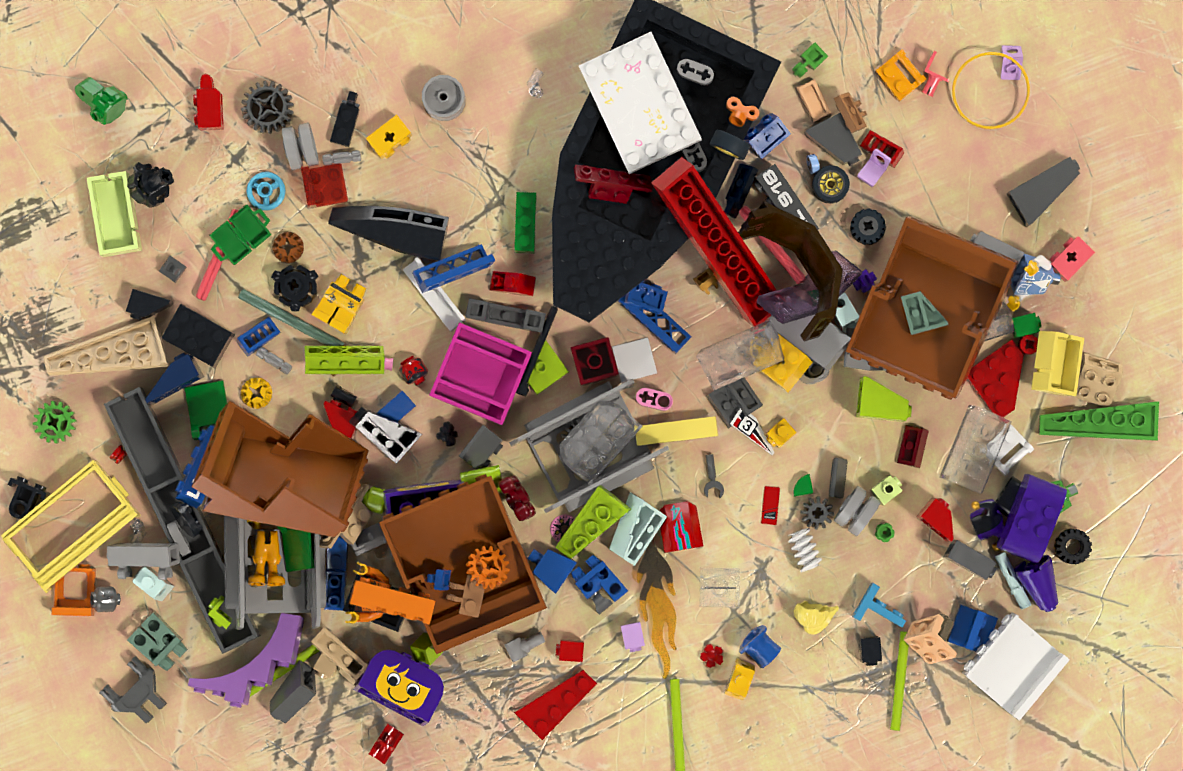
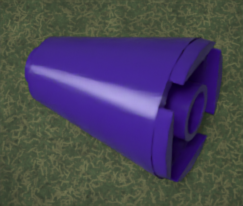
M1043 555L1038 563L1029 562L1026 564V561H1023L1014 568L1015 575L1039 609L1045 610V612L1056 609V605L1059 602L1051 557Z

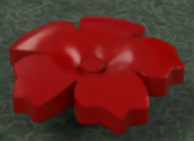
M707 644L704 648L705 652L700 653V658L703 662H706V667H715V662L719 665L723 663V656L720 655L723 653L722 647L715 646L713 648L712 644Z

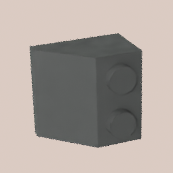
M482 425L460 453L459 457L475 469L486 468L491 463L489 460L493 453L497 455L502 449L503 445L501 443L503 440Z

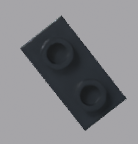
M17 476V479L10 478L9 486L15 487L16 484L18 485L9 505L11 516L22 519L33 510L39 494L42 500L50 496V493L46 491L47 488L37 483L35 486L28 484L29 480ZM19 504H23L25 507V511L21 515L16 511Z

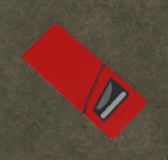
M764 487L762 524H777L779 487Z

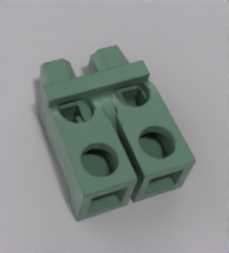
M156 611L127 639L130 644L155 666L159 665L166 671L175 664L168 657L171 651L181 657L188 650L181 642L183 639Z

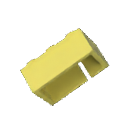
M1039 331L1034 366L1037 372L1033 373L1031 390L1062 396H1076L1084 338L1060 332Z

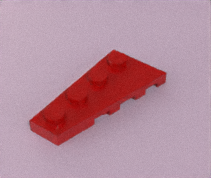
M582 670L514 713L543 740L597 685V682Z

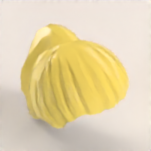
M804 601L795 606L794 617L804 626L808 634H817L828 626L839 607L809 604L807 601Z

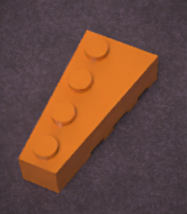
M360 577V580L354 581L349 600L350 604L430 624L436 602L434 599L429 598L430 594L418 592V595L410 593L411 589L399 587V590L392 589L391 584L380 582L379 585L371 584V579Z

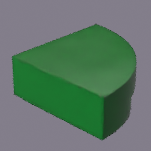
M810 474L804 475L797 481L793 490L794 497L813 493Z

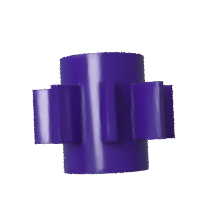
M867 269L854 276L856 281L852 284L856 291L861 289L865 293L875 285L874 281L877 280V277L873 271L868 273Z

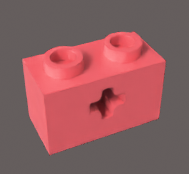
M1079 236L1074 239L1070 237L1063 245L1065 249L1061 253L1057 251L1049 259L1053 271L1059 273L1064 282L1068 281L1095 253ZM1068 255H1074L1070 262L1066 260Z

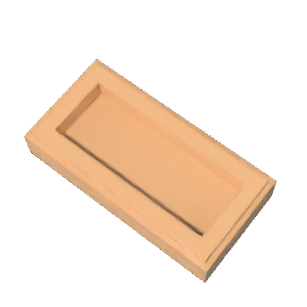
M815 79L796 88L813 123L832 114Z

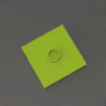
M547 340L544 342L528 381L537 395L569 373Z

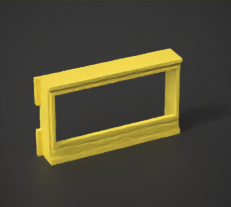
M92 460L1 536L15 556L19 557L30 570L32 577L45 593H48L52 589V585L135 517L139 518L141 514L127 499L129 493L116 477L111 479L97 461ZM95 470L122 504L39 571L12 537Z

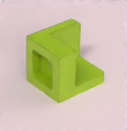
M426 632L410 646L414 660L418 663L422 661L431 665L443 653L436 654L430 637Z

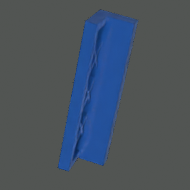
M481 244L414 270L412 274L421 292L425 293L486 269L495 262L493 254L487 255ZM479 251L482 257L477 260L470 259L472 253ZM456 259L466 261V264L462 266H453ZM441 265L449 268L448 271L441 274L436 272L438 266ZM426 272L431 274L432 277L422 281L419 274Z
M626 295L618 300L624 308L675 354L692 337L664 311L661 314L662 316L655 314V317H648L643 313V309L640 310L638 307L624 303ZM657 319H667L669 321V330H662L658 326ZM672 332H681L686 338L680 344H677L672 339Z

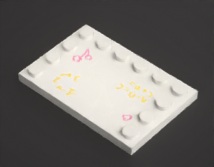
M652 32L579 65L629 174L702 140Z

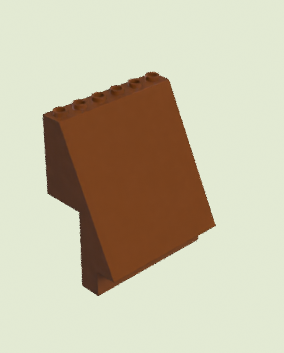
M907 216L881 280L873 285L846 352L850 353L851 358L861 360L862 358L868 361V365L879 368L880 366L887 369L886 372L891 375L897 376L899 374L904 376V380L909 383L915 384L918 382L928 391H939L944 398L956 399L964 386L1010 288L1011 279L1019 261L921 220ZM921 291L948 321L949 325L911 335L901 296Z
M229 401L219 413L192 487L208 496L202 510L204 512L336 537L340 532H344L349 525L347 520L353 512L351 507L357 499L355 494L361 486L359 481L365 473L363 468L368 463L367 455L369 450L311 414L288 437Z
M486 474L476 477V482L470 485L468 482L457 485L458 490L451 493L449 489L438 493L439 498L431 500L430 497L419 501L420 505L413 508L412 504L401 509L402 513L394 516L392 512L382 516L383 521L379 522L406 589H411V593L418 595V592L430 594L429 598L436 601L430 624L424 623L436 654L547 608L492 476L487 477ZM485 546L486 550H488L492 546L493 551L500 549V556L506 555L503 559L504 561H509V564L505 567L510 569L509 573L505 574L507 579L502 581L503 583L499 587L496 585L491 590L488 585L485 589L478 618L459 614L461 602L448 600L446 596L447 594H453L463 597L464 590L452 589L451 587H449V590H435L434 583L427 582V575L436 574V569L451 570L450 582L465 585L468 575L466 572L470 569L466 566V563L470 561L468 557L473 554L475 549L480 551V548Z

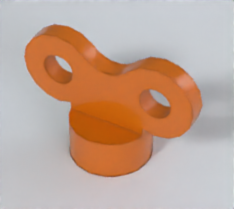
M731 97L727 100L726 106L728 110L732 111L729 121L733 125L742 127L746 119L754 121L759 117V110L755 106H744L740 99L736 97Z

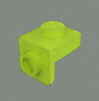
M221 595L218 599L215 597L208 605L210 608L208 615L213 618L212 621L218 627L223 626L227 629L232 622V618L219 608L224 602V597Z

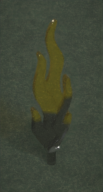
M653 537L639 565L637 582L640 583L643 575L646 573V579L640 592V608L645 622L648 621L647 602L652 611V642L663 660V679H666L670 670V657L663 641V626L666 621L668 624L669 644L673 650H676L677 648L674 643L676 612L664 591L661 581L662 576L665 577L671 594L674 596L676 593L673 587L671 568L658 552L657 547H655Z

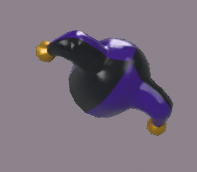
M993 499L981 502L973 501L971 507L976 511L971 513L970 519L978 538L984 540L996 536L999 541L1004 525L1002 514L997 510V503ZM998 541L992 545L994 551L1000 550L996 548Z

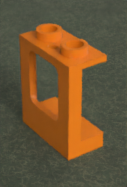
M79 564V568H73L69 572H85L87 574L86 599L64 598L63 576L55 583L54 607H52L51 615L94 616L95 609L91 607L90 595L95 590L96 568H91V564Z

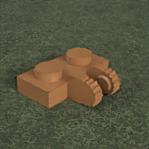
M849 92L834 98L836 107L841 112L845 125L851 133L867 127L863 120V117L867 116L866 111L859 112L858 107L862 104L860 100L854 102Z
M470 574L467 575L465 585L450 582L449 587L464 590L463 597L447 594L446 599L461 602L459 614L478 618L485 591L483 585L475 586L477 581H470L472 577Z

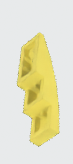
M716 416L635 426L637 446L718 436Z

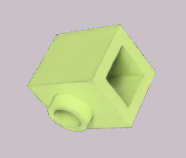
M889 475L870 491L881 501V505H885L902 492L900 488L902 484L896 476L892 478Z

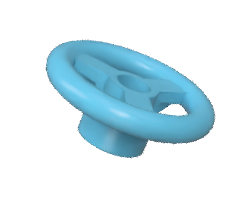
M261 172L250 179L247 185V197L255 208H261V210L265 211L272 210L278 207L284 200L285 185L278 175L272 172ZM261 178H271L275 180V182L272 184H269L268 182H261L260 184L256 183V181H258ZM265 187L269 188V192L267 194L262 193V190ZM279 187V197L270 204L269 197L272 195L273 190ZM253 188L263 198V204L257 202L253 197Z

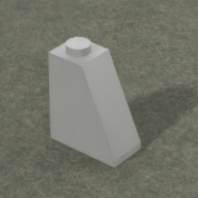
M982 231L977 235L973 234L970 239L973 243L1019 262L1024 255V252Z

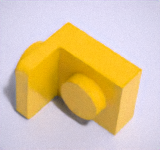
M783 418L766 433L768 436L766 440L773 447L777 446L780 448L797 432Z

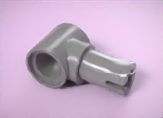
M538 632L526 639L524 637L516 638L504 644L512 662H515L529 655L530 650L544 643L545 639L542 633Z

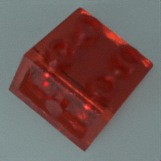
M342 164L312 169L309 166L301 167L307 204L310 209L348 202Z

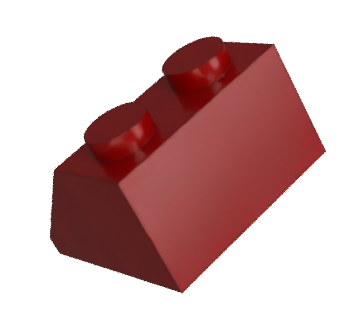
M931 498L916 517L946 542H952L954 535L951 510L948 509L949 504L942 498Z

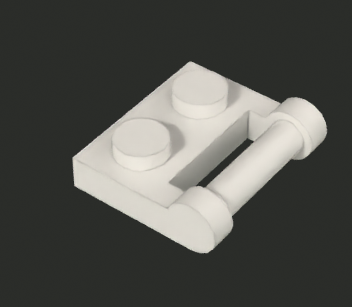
M1009 424L981 451L1006 476L1010 473L1009 470L1027 453H1031L1034 448ZM1020 443L1022 448L1003 465L1000 460Z

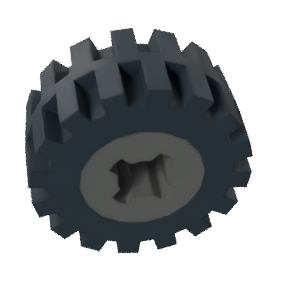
M863 209L857 212L852 218L850 225L853 238L863 245L877 243L883 237L886 229L885 219L882 217V214L878 213L877 210Z

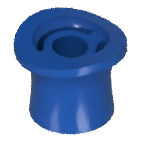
M764 625L750 631L739 649L740 654L746 652L760 668H764L771 663L781 651V647L765 633L767 627Z

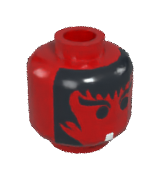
M411 356L400 363L399 372L406 384L414 383L417 386L426 380L424 377L428 374V369L421 358Z

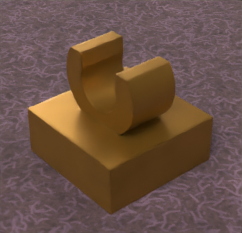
M709 268L693 278L695 284L708 295L710 294L708 288L711 285L716 289L718 288L716 283L718 280Z

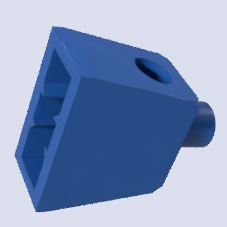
M534 549L527 558L537 565L533 573L555 594L577 564L574 560L550 549L544 555Z

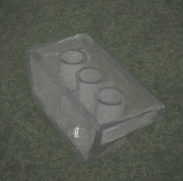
M598 401L559 445L561 457L566 466L591 485L643 426L618 404L611 401Z

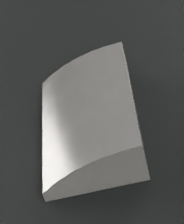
M791 294L784 301L786 304L771 315L766 324L829 371L847 348L851 337L830 322L820 337L804 342L800 335L817 312L794 294Z

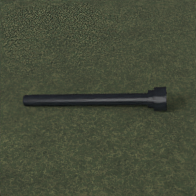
M551 306L543 331L538 336L516 393L526 397L528 394L529 384L527 383L557 314V307Z

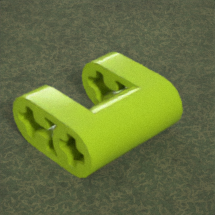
M499 465L460 473L461 482H468L469 485L475 483V478L481 475L492 476L499 494H503L498 484L502 480Z

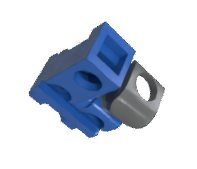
M592 555L585 561L592 569L585 574L580 567H577L571 574L576 581L575 584L587 600L591 598L594 601L596 611L600 615L613 604L611 600L602 597L599 593L601 588L605 589L614 602L625 595L628 590L603 561L601 562Z

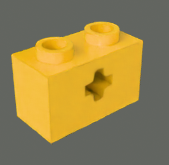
M396 114L370 134L366 140L381 159L384 157L387 159L395 153L394 149L399 145L403 147L409 143L412 134ZM387 135H390V136L395 135V136L393 137L394 141H393V142L387 141V137H386V136H387Z

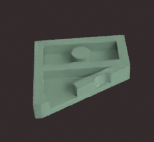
M921 291L901 296L911 335L949 325L948 321Z

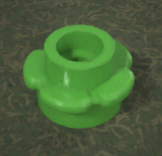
M881 523L876 527L875 536L878 540L889 542L894 537L895 532L889 523Z

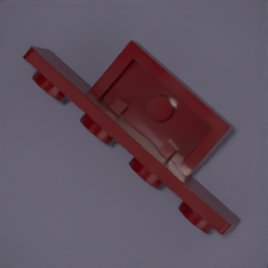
M577 164L574 167L576 181L592 183L588 191L589 198L627 204L632 190L651 192L653 189L649 175L629 174L625 171Z

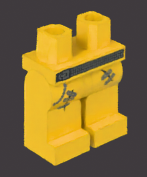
M341 274L335 283L331 282L322 300L311 315L347 334L364 302L362 298L365 295L366 288L357 283L352 292L348 291L346 287L351 279Z

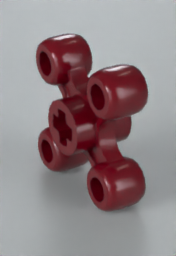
M516 475L507 476L499 481V487L506 494L504 495L505 499L519 521L530 519L536 514L534 506L529 502L530 497L521 486Z

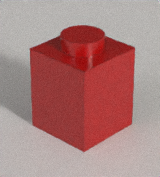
M561 640L560 644H556L555 656H559V661L583 662L584 642Z

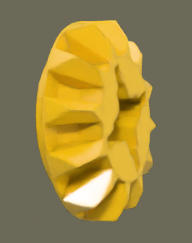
M250 378L241 389L243 402L248 407L254 409L265 407L272 398L271 385L262 378ZM261 387L259 393L261 394L263 399L261 397L256 396L251 400L253 392H251L252 390L250 388H254L257 390Z

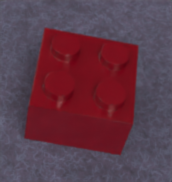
M609 337L571 347L581 386L619 376Z

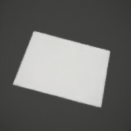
M648 338L612 347L621 383L657 374Z

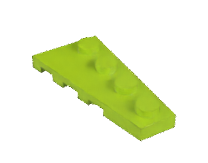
M599 485L558 542L556 548L569 559H572L629 512L631 508L602 485Z

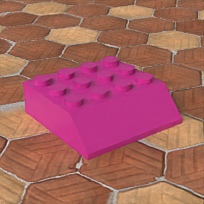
M459 323L429 396L503 425L532 352Z

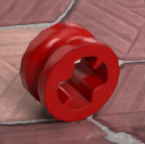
M122 445L118 446L110 456L111 460L115 459L116 464H119L127 455Z

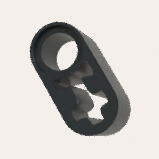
M1014 476L1010 478L995 501L997 503V510L1007 517L1021 485V481Z

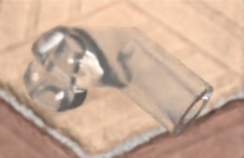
M536 68L529 78L527 86L532 97L541 98L544 92L540 89L539 81L544 73Z
M134 518L130 521V527H132L134 533L130 543H141L146 536V529L140 519Z

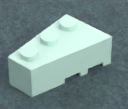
M630 492L626 505L631 510L620 518L609 550L635 566L667 516Z

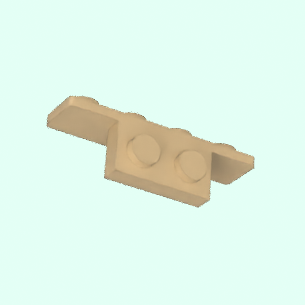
M360 483L361 486L355 494L357 499L351 507L353 512L347 520L349 522L347 529L344 532H340L336 537L321 535L319 541L320 548H332L339 535L348 544L353 545L373 514L361 502L370 488L368 483Z

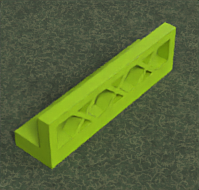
M305 346L304 348L305 374H384L385 355L383 346Z

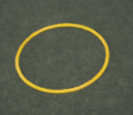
M985 52L968 59L956 73L952 86V97L959 114L970 124L984 129H997L1014 122L1025 110L1030 96L1029 79L1023 67L1012 57L998 52ZM985 55H998L1014 62L1022 71L1027 84V96L1020 112L1010 121L997 126H984L968 119L960 110L955 97L956 81L962 69L972 60Z

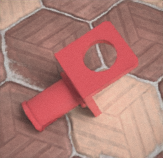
M933 51L924 72L928 73L929 78L921 91L927 94L931 87L928 93L931 97L934 96L940 81L949 82V79L929 70L937 53L936 51Z

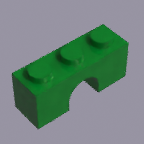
M516 192L515 253L535 254L537 195L534 192Z

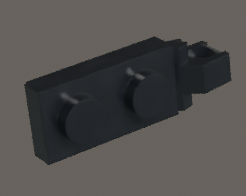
M349 91L347 101L342 100L330 139L331 143L350 147L360 111V104L356 103L358 94Z
M739 164L725 197L727 206L724 212L728 217L737 218L739 210L743 207L756 177L757 168Z

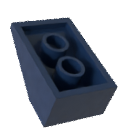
M184 353L174 358L175 361L170 363L145 399L146 403L154 405L204 378L205 376L194 356Z

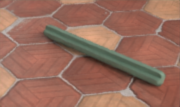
M242 289L238 296L244 302L327 346H344V342L245 289Z

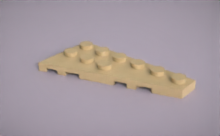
M154 316L43 356L49 376L169 366Z

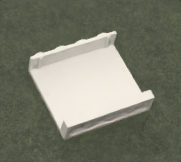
M1012 612L1002 619V625L998 630L995 629L991 632L988 642L985 645L982 644L977 649V655L973 660L967 661L962 674L1020 721L1070 659L1058 652L1024 623L1017 614Z

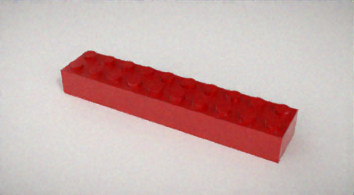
M681 157L651 182L742 317L749 324L757 328L786 304L690 162Z

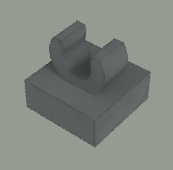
M169 256L159 272L176 283L187 267L172 256Z

